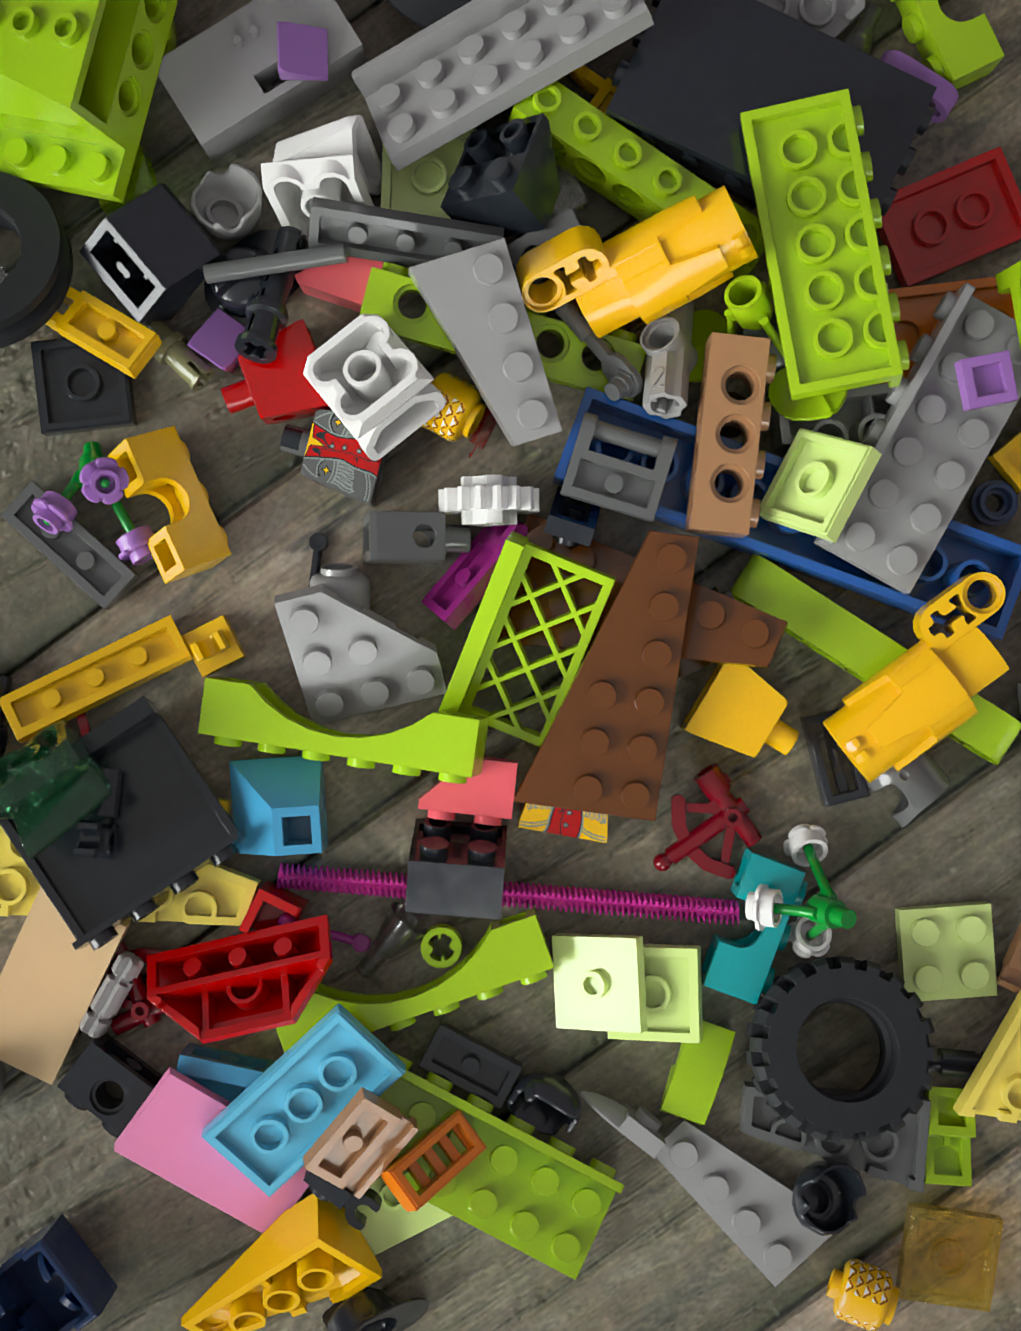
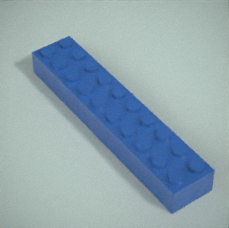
M586 387L552 483L563 486L585 411L599 415L598 420L659 439H662L663 435L678 439L654 520L685 531L696 426L675 418L664 419L657 415H649L642 406L623 399L612 401L605 393ZM720 435L722 443L730 449H739L743 445V443ZM593 438L589 447L590 451L652 470L656 460L655 457ZM766 452L763 477L761 480L755 479L753 498L760 499V504L784 459ZM725 473L716 476V491L725 498H734L738 492V484L735 478ZM759 516L757 527H750L749 535L743 538L691 533L749 555H759L776 565L913 615L923 605L961 577L977 572L994 574L1002 581L1006 597L1001 608L977 626L988 640H1002L1021 589V545L954 520L950 521L910 594H904L816 545L814 543L817 538L816 536L767 521ZM975 581L968 588L967 598L974 607L981 608L989 599V591L982 582ZM950 598L949 602L954 604L952 598ZM956 608L946 615L935 616L931 614L930 616L933 622L944 625L954 615H963L965 620L967 619V616Z

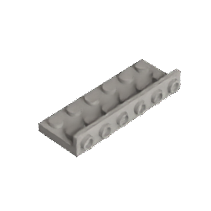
M472 0L353 70L351 75L367 102L389 159L396 170L399 171L653 26L654 22L643 0Z
M969 283L964 284L955 293L947 291L942 297L932 316L938 320L930 336L924 333L920 337L909 356V359L915 362L906 378L902 376L899 386L891 387L885 399L887 403L891 404L883 420L876 418L864 435L862 444L873 446L882 455L837 542L834 543L819 537L814 541L816 545L904 594L911 593L1018 402L1016 400L1011 403L964 412L954 363L961 359L1009 350L1018 398L1020 399L1021 350L1016 320L972 296L976 287Z

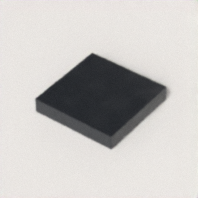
M66 338L30 342L41 434L52 436L137 426L132 377Z

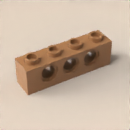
M712 332L706 341L685 532L743 538L749 535L750 527L756 528L758 525L760 499L753 498L755 479H762L766 462V452L758 450L760 431L767 432L771 417V403L764 402L766 383L773 382L777 362L776 354L769 353L770 338ZM737 378L745 382L749 390L748 398L745 400L731 398L726 391V380ZM733 426L740 430L743 435V445L741 448L730 449L722 443L720 438L722 427ZM725 473L735 478L738 484V492L734 498H725L716 491L715 478L718 474Z

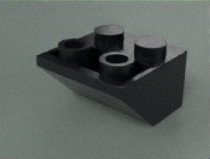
M544 113L523 119H514L508 123L489 128H480L471 132L464 143V151L455 172L449 179V187L440 206L445 213L454 220L503 227L504 237L546 229L561 189L549 120Z
M161 183L106 216L79 251L138 323L171 320L205 279L203 272L204 264L217 263L225 255L168 186Z
M428 817L426 819L416 818L408 859L405 912L501 919L507 825L491 826L477 824L474 821L468 823Z

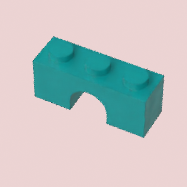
M745 848L730 891L737 898L746 901L750 891L755 892L759 884L768 885L771 889L781 890L783 904L801 905L807 891V881L803 880L806 873L797 866ZM782 915L781 922L777 928L765 927L763 931H758L754 927L751 933L740 939H729L713 933L701 966L702 984L757 1005L760 994L765 995L772 985L775 969L771 965L776 951H783L789 940L791 925L787 924L790 915Z

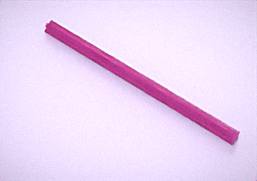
M281 863L278 872L277 889L280 887L283 889L288 888L289 890L294 888V890L300 889L302 891L305 889L312 892L317 890V892L323 891V893L334 891L336 894L337 892H340V894L344 892L346 894L351 893L352 895L363 893L364 896L369 894V896L375 895V897L379 894L383 897L386 894L387 898L389 896H392V898L397 896L400 899L403 896L406 899L407 873L404 877L403 872H401L400 877H398L397 872L392 876L390 871L387 876L386 871H384L381 876L379 870L377 875H375L374 870L369 875V870H366L364 874L363 869L358 874L357 869L352 873L351 868L346 873V868L341 872L340 867L335 872L334 867L329 871V866L323 871V866L320 867V870H317V865H315L314 870H312L311 865H309L307 870L306 865H303V868L300 869V864H298L295 869L294 864L289 868V863H287L285 868H283V863ZM504 881L502 907L507 902V907L509 908L511 903L513 908L518 903L519 908L524 904L525 909H527L530 904L531 909L536 905V910H538L541 905L542 910L547 906L548 911H550L553 906L554 911L559 907L561 912L564 907L565 912L570 908L571 913H573L574 908H576L577 913L582 908L583 914L586 909H588V914L593 909L594 914L599 910L600 915H602L603 910H605V915H608V912L611 911V916L614 915L615 911L617 916L622 912L623 917H625L626 912H628L629 917L634 913V918L637 917L638 913L640 918H642L644 913L646 919H648L649 914L654 919L656 914L658 920L660 915L663 916V920L668 915L670 921L672 916H674L675 921H677L679 916L680 921L685 917L686 922H688L689 917H691L692 922L697 918V922L700 923L702 918L703 923L708 919L709 924H711L712 919H714L715 924H717V920H720L721 925H723V920L726 921V925L729 924L730 920L732 926H734L735 921L739 925L740 921L738 900L735 901L734 899L723 900L721 898L719 900L717 898L712 899V897L706 899V897L700 898L698 896L695 898L688 895L683 897V895L677 896L676 894L675 896H672V894L668 896L666 894L660 895V893L649 894V892L646 894L641 892L639 894L637 891L635 893L632 891L626 892V890L623 892L618 890L616 892L614 889L612 891L600 889L599 891L597 888L593 890L592 888L586 889V887L583 890L578 887L576 890L574 886L572 888L566 886L565 888L561 885L559 888L555 885L553 888L552 884L548 887L544 884L542 887L540 883H538L537 887L532 883L530 887L529 883L524 885L521 882L519 885L515 882L513 886L512 881H509L508 885Z

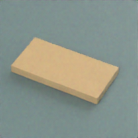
M40 887L0 974V1061L53 1085L80 1032V1022L86 1011L90 1010V1004L103 983L131 921L125 920L116 926L115 929L119 935L101 948L93 951L89 945L75 950L72 943L76 941V938L42 887Z

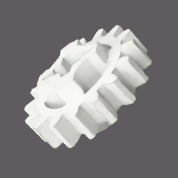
M496 474L461 477V486H457L458 488L438 489V512H444L446 515H460L462 525L477 527L517 525V515L540 512V488H533L532 486L520 487V485H517V477Z

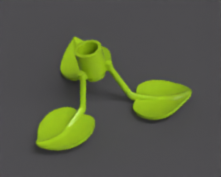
M752 275L739 276L728 284L724 292V300L728 306V309L724 311L727 322L721 314L713 310L703 309L694 312L692 344L697 350L698 360L696 366L689 373V382H701L705 344L710 334L716 332L736 335V321L744 329L759 330L763 328L784 358L780 336L770 322L774 307L771 301L773 296L769 278L768 286L764 281L760 282L758 278ZM786 367L775 374L774 380L769 386V399L776 412L786 419L794 421L829 418L841 409L848 395V390L792 401Z

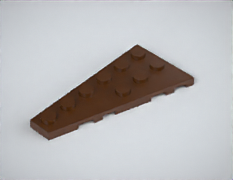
M649 530L612 607L608 611L590 650H588L555 715V719L533 759L532 765L514 796V802L649 821L656 820L699 537Z

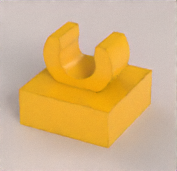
M221 615L182 635L202 677H207L246 657L226 615Z

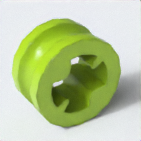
M447 923L432 925L425 931L421 941L423 959L435 968L452 966L459 959L462 952L460 932L454 926ZM442 934H445L451 938L449 947L453 952L446 956L443 951L442 956L439 957L432 953L434 944L430 939L435 935L438 936V939H441Z

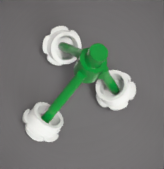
M800 824L794 827L788 834L789 839L783 842V850L786 855L792 857L795 864L811 867L820 888L819 894L813 895L808 900L807 905L783 904V896L780 889H771L768 885L759 884L755 892L750 891L747 895L745 913L748 920L755 922V928L758 931H763L765 927L777 928L781 922L782 915L798 916L796 918L797 921L789 924L791 925V933L788 941L792 942V949L798 956L803 958H810L811 956L819 958L825 955L830 948L832 939L831 929L839 927L850 929L855 925L857 916L853 910L846 907L844 902L838 900L820 864L828 853V840L825 837L826 831L821 826Z

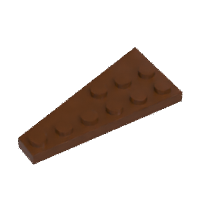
M529 514L525 523L528 527L526 537L529 538V542L616 577L586 649L588 652L623 585V581L635 557L593 539L590 547L579 544L577 547L560 544L552 538L551 534L544 533L547 520L534 514ZM531 557L526 574L533 590L557 581L551 564ZM560 568L564 575V578L574 574ZM586 578L567 584L577 608L596 601L602 588L601 584ZM522 582L516 597L526 593ZM692 582L681 659L769 668L788 627V622ZM561 587L537 596L547 620L571 611ZM530 600L511 607L509 617L516 632L540 623ZM592 611L581 615L585 626ZM574 618L550 627L559 648L565 649L579 643L581 633ZM505 625L499 639L509 636ZM543 630L520 639L522 646L550 647Z

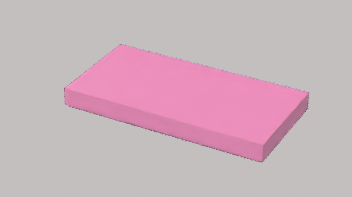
M169 1067L115 1141L114 1151L257 1231L264 1233L284 1211L297 1203L308 1188V1184L303 1181L306 1169L303 1166L270 1197L266 1195L201 1137L203 1128L231 1102Z

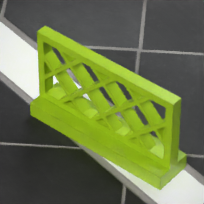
M512 531L504 543L439 711L447 710L489 717L488 726L540 747L575 678L616 577L531 543L528 537ZM531 557L551 564L557 581L533 590L526 574ZM560 568L574 574L564 578V575ZM586 578L602 585L596 601L577 608L567 584ZM522 582L526 593L516 597ZM561 587L571 611L547 620L537 596ZM530 600L540 623L516 632L509 617L511 607ZM592 611L585 626L581 615ZM574 618L581 633L579 643L560 650L550 627ZM505 625L509 636L499 639ZM543 630L553 653L529 662L520 639ZM513 643L522 666L499 674L492 658L494 649ZM574 653L569 667H567L563 657ZM556 660L564 679L561 685L543 692L533 669ZM488 667L492 677L482 681ZM526 672L535 695L512 703L503 681ZM495 684L505 707L489 712L472 704L479 690ZM556 696L550 709L546 699ZM539 702L546 717L541 733L523 726L516 711ZM509 714L511 720H508L501 716Z

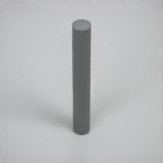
M345 243L204 264L203 272L207 284L347 263L348 254Z

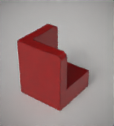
M268 880L258 889L239 930L248 934L253 928L260 930L278 926V919L284 913H289L295 916L296 920H300L309 900L282 887L277 889V884Z

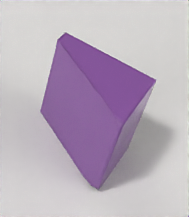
M277 21L278 73L280 80L328 81L327 29Z
M218 308L192 336L187 345L222 370L233 374L239 365L237 357L240 355L236 351L234 344L237 336L244 332L245 326Z

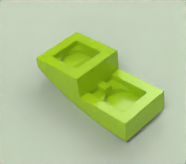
M703 1020V1040L700 1043L681 1042L676 1063L671 1065L659 1108L660 1111L705 1125L721 1083L736 1032Z
M932 1086L931 1090L926 1089L925 1096L931 1101L924 1184L972 1186L970 1138L976 1137V1118L960 1116L953 1109L963 1088Z

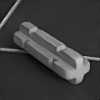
M125 951L118 955L111 967L112 973L107 974L90 1004L91 1010L86 1011L80 1022L82 1032L96 1039L106 1033L112 1023V1015L117 1014L133 986L132 980L134 978L137 979L144 966L142 958L130 951Z

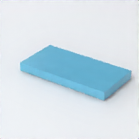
M338 1003L203 1128L201 1137L270 1197L304 1166L303 1156L361 1087L380 1096L406 1072L405 1064Z

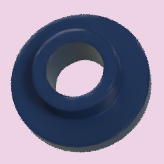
M1002 480L983 482L975 488L971 495V512L984 525H1003L1010 521L1017 511V494L1011 485ZM989 495L995 496L999 501V508L996 512L990 511L986 506V499Z

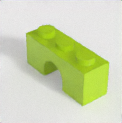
M889 0L891 2L895 1L902 16L904 35L911 44L915 43L922 58V64L949 81L956 90L990 74L1005 56L985 13L969 21L959 22L948 18L942 12L938 0Z

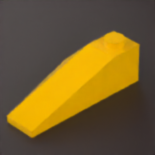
M312 1193L284 1211L181 1317V1326L190 1331H254L265 1327L267 1317L285 1312H290L295 1317L307 1313V1304L329 1297L333 1304L346 1300L353 1294L360 1292L381 1279L382 1268L361 1231L352 1227L346 1220L345 1207L339 1209L330 1201H322Z

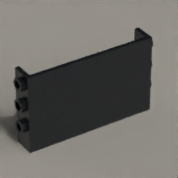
M757 0L652 1L651 6L657 8L652 17L654 25L634 36L632 46L637 49L631 61L623 58L611 84L617 89L606 110V115L700 179L719 188L725 186L727 192L756 205L740 122V113L849 88L852 106L860 105L863 115L864 135L858 136L861 153L869 151L872 161L873 181L867 182L869 198H878L881 215L883 217L886 215L898 191L890 186L896 174L904 176L917 149L910 146L915 133L920 136L924 134L936 109L929 106L937 87Z

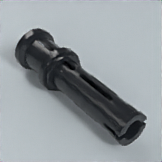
M282 226L277 232L272 254L304 249L307 242L306 235H301L302 231L295 227ZM297 270L264 275L259 294L249 301L245 313L248 320L244 332L237 336L234 344L236 351L244 358L261 364L275 361L278 354L276 341L280 330L286 327L289 319L286 304Z

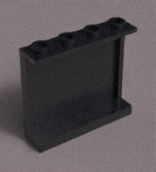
M142 696L0 791V825L76 938V941L72 943L75 950L89 945L93 951L101 948L119 935L115 929L116 926L130 917L136 923L159 908L155 901L157 898L170 889L177 895L199 880L195 872L210 862L213 863L215 868L227 862L240 852L236 844L245 839L154 703L145 696ZM89 767L119 769L123 771L118 817L111 819V823L115 824L117 829L116 846L111 860L83 858L74 855L79 830L77 822L79 820H89V816L83 815Z

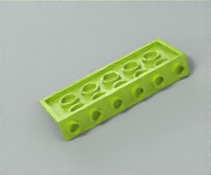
M848 88L740 113V122L791 400L888 382L889 388L899 386L903 370H908L910 367L906 341H897L894 323L900 322V308L896 292L888 293L885 276L891 275V261L887 245L879 246L876 229L882 228V215L878 198H869L867 182L873 181V168L869 151L862 153L860 151L858 136L864 135V121L860 105L852 106Z
M392 1052L405 1064L406 1072L379 1097L399 1108L400 1113L406 1117L412 1116L416 1118L419 1129L394 1160L458 1109L487 1147L436 1193L428 1203L576 1280L615 1193L621 1194L625 1186L614 1180L617 1170L593 1157L589 1165L574 1159L573 1155L576 1148L551 1136L548 1144L532 1136L535 1129L534 1126L513 1115H510L507 1123L491 1115L494 1105L471 1093H469L466 1101L449 1093L453 1086L451 1082L430 1071L425 1079L409 1071L413 1062ZM451 1129L446 1135L461 1155L466 1151V1148ZM435 1143L432 1146L433 1150L445 1166L451 1163L439 1145ZM419 1157L416 1161L429 1179L435 1176L434 1172L423 1157ZM406 1169L402 1173L414 1190L417 1191L420 1187Z

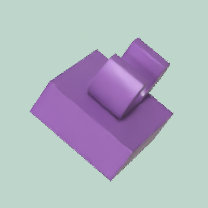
M1009 350L961 359L954 363L964 412L1011 403L1019 399Z

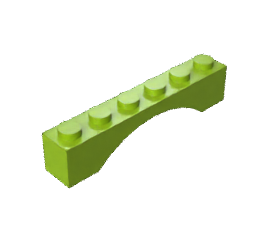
M216 676L205 677L198 734L214 736L213 743L222 746L241 747L242 741L258 743L257 750L265 753L285 754L286 748L303 750L302 758L308 760L330 761L331 755L347 757V765L352 767L374 769L376 762L393 765L392 772L396 774L420 776L421 770L439 772L438 780L465 784L467 783V777L472 778L482 773L489 717L442 710L433 712L415 724L394 732L380 734L347 733L322 726L302 716L282 701L265 682Z
M535 907L491 922L480 941L462 961L443 975L418 987L393 993L363 994L339 990L320 983L295 1024L276 1028L284 1053L338 1003L370 1032L389 1026L390 1031H397L416 1022L415 1016L429 1011H433L434 1016L443 1015L459 1008V1001L476 995L478 1000H486L504 991L503 986L520 980L522 985H528L544 979L548 976L546 970L554 968V964Z

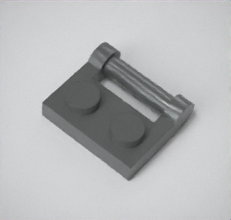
M585 411L560 495L653 522L678 439L666 435L659 439L600 421L598 420L599 415ZM592 438L655 457L653 470L590 451L589 447Z

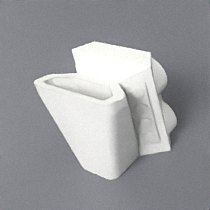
M361 115L347 116L278 141L273 162L261 164L263 190L281 226H291L301 230V235L305 234L307 241H309L310 212L313 197L374 206L370 196L381 193L382 165Z
M362 313L310 354L306 360L303 375L354 438L358 440L366 455L374 461L381 459L439 413L446 403L440 391L430 383L434 378L379 314Z

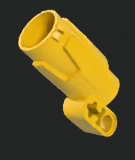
M722 186L698 200L693 195L664 209L602 243L600 235L595 229L581 225L572 227L520 257L516 265V276L524 304L530 310L546 313L576 299L589 326L595 335L601 338L639 317L642 318L645 324H649L734 277L732 271L758 258V255L725 186ZM538 278H549L544 283L532 284V282Z
M988 572L965 575L923 605L915 613L913 619V630L920 641L842 698L845 706L823 721L824 726L869 783L892 767L899 772L974 717L978 711L971 697L1009 670L1008 665L997 649L977 628L979 624L996 613L1004 603L1006 597L1005 587L996 575ZM975 581L982 582L989 591V599L981 608L974 607L967 598L968 588ZM950 598H952L954 604L949 602ZM956 608L967 616L966 620L963 615H954L943 625L946 631L945 634L930 633L928 629L934 623L930 617L931 614L935 616L946 615Z

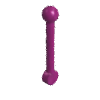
M284 913L279 917L278 925L299 920H296L295 916L289 913ZM331 930L332 940L350 944L359 953L366 952L370 947V939L363 933H357L352 936Z

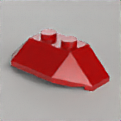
M326 914L251 931L248 934H238L147 955V999L203 1044L295 1024L333 962L330 918Z

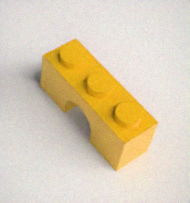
M175 426L125 438L108 455V457L115 459L118 462V466L125 468L128 473L129 485L126 489H123L126 498L140 494H149L160 499L169 511L170 525L164 526L149 538V543L147 544L165 584L211 569L232 554L228 547L226 532L215 518L209 504L208 492L204 485L199 482L190 462L189 450L186 444L180 440Z

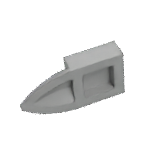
M586 1091L579 1093L601 1117L655 1159L666 1145L660 1129L662 1123L646 1108L640 1106L638 1110H635L626 1102L621 1105L600 1094Z

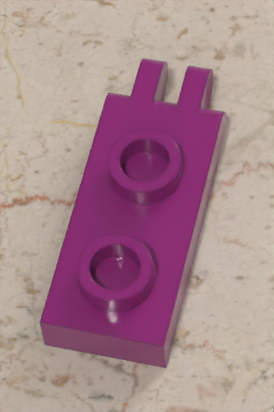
M518 520L517 525L484 527L471 542L469 553H461L421 602L453 630H456L484 597L509 534L514 531L527 536L528 527Z

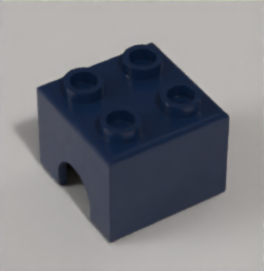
M63 1214L0 1260V1331H70L73 1328L80 1331L101 1315L116 1291L117 1284Z

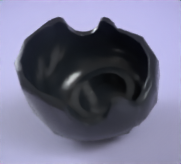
M543 1071L523 1076L507 1101L508 1111L513 1116L534 1126V1130L552 1136L566 1124L568 1125L566 1132L570 1133L580 1120L583 1111L581 1099L572 1085L562 1076Z
M814 1161L805 1166L796 1178L792 1195L793 1211L801 1225L815 1234L821 1236L836 1235L843 1231L849 1223L855 1222L858 1219L855 1207L858 1199L866 1196V1187L859 1171L847 1163L839 1161Z

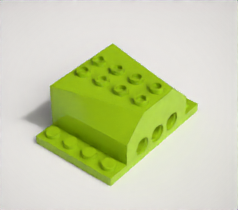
M0 0V172L18 177L32 186L123 203L178 0Z

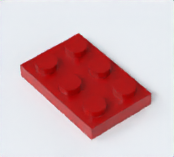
M1001 146L898 189L889 210L884 217L882 216V228L877 230L883 244L888 247L890 261L902 288L916 286L1021 241V194Z

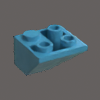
M302 755L229 761L233 822L245 838L236 844L240 851L239 854L283 856L324 852L329 846L323 761L304 759Z

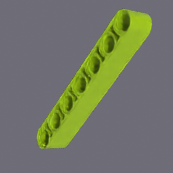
M752 555L730 589L735 600L787 621L788 627L785 633L862 682L867 681L908 650L759 555ZM975 694L971 697V700L978 713L950 733L948 737L986 761L998 765L1020 732L1021 723L980 695Z

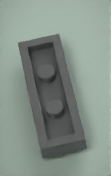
M31 481L1 516L103 609L109 610L140 575L127 563L120 560L117 554L76 517L72 521L74 528L70 532L62 530L57 534H50L41 529L33 521L34 513L31 505L33 500L41 498L46 490L38 483Z

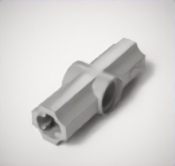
M694 300L649 323L641 333L640 343L647 353L643 407L649 415H657L664 419L681 416L682 409L687 407L689 373L696 366L698 360L697 350L692 344Z

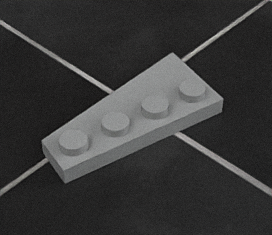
M679 1118L662 1133L666 1145L656 1158L775 1287L832 1236L815 1234L801 1225L793 1211V1187H788L754 1161L750 1162L735 1152L731 1146L696 1123Z

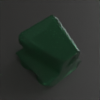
M64 719L42 729L19 750L11 751L0 758V818L14 819L21 844L29 860L44 851L113 795L109 779L87 752L76 731Z

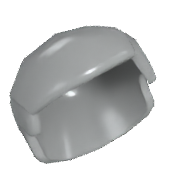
M231 164L230 168L223 173H214L209 170L201 180L200 185L196 186L192 191L191 214L209 235L224 240L244 237L260 222L263 206V189L255 173L239 164Z

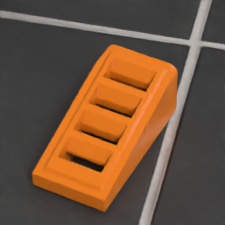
M458 1109L392 1161L380 1176L407 1212L418 1211L487 1147ZM451 1129L466 1148V1151L461 1155L446 1135ZM435 1143L439 1145L451 1163L445 1166L433 1150L432 1146ZM421 1156L435 1174L431 1179H429L416 1161ZM406 1169L420 1187L417 1191L414 1190L402 1172Z

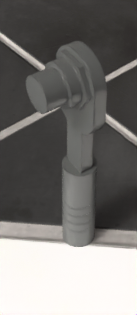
M572 301L554 309L581 342L584 341L602 362V371L609 381L605 385L604 391L610 400L617 401L620 398H632L641 392L643 381L639 372L624 355L612 352L602 339L595 335L582 312L578 310Z

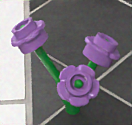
M95 441L85 443L83 455L79 458V469L75 471L70 483L62 494L46 491L41 498L33 500L31 505L34 513L33 521L50 534H57L62 530L70 532L74 528L72 521L77 515V510L70 500L78 489H82V493L89 501L93 503L103 501L104 504H111L126 532L116 541L121 551L118 556L120 560H131L133 565L136 566L153 559L147 545L149 543L148 539L154 535L151 527L145 525L135 528L120 500L123 497V489H126L129 485L127 471L125 468L119 467L115 459L105 457L102 454V445Z

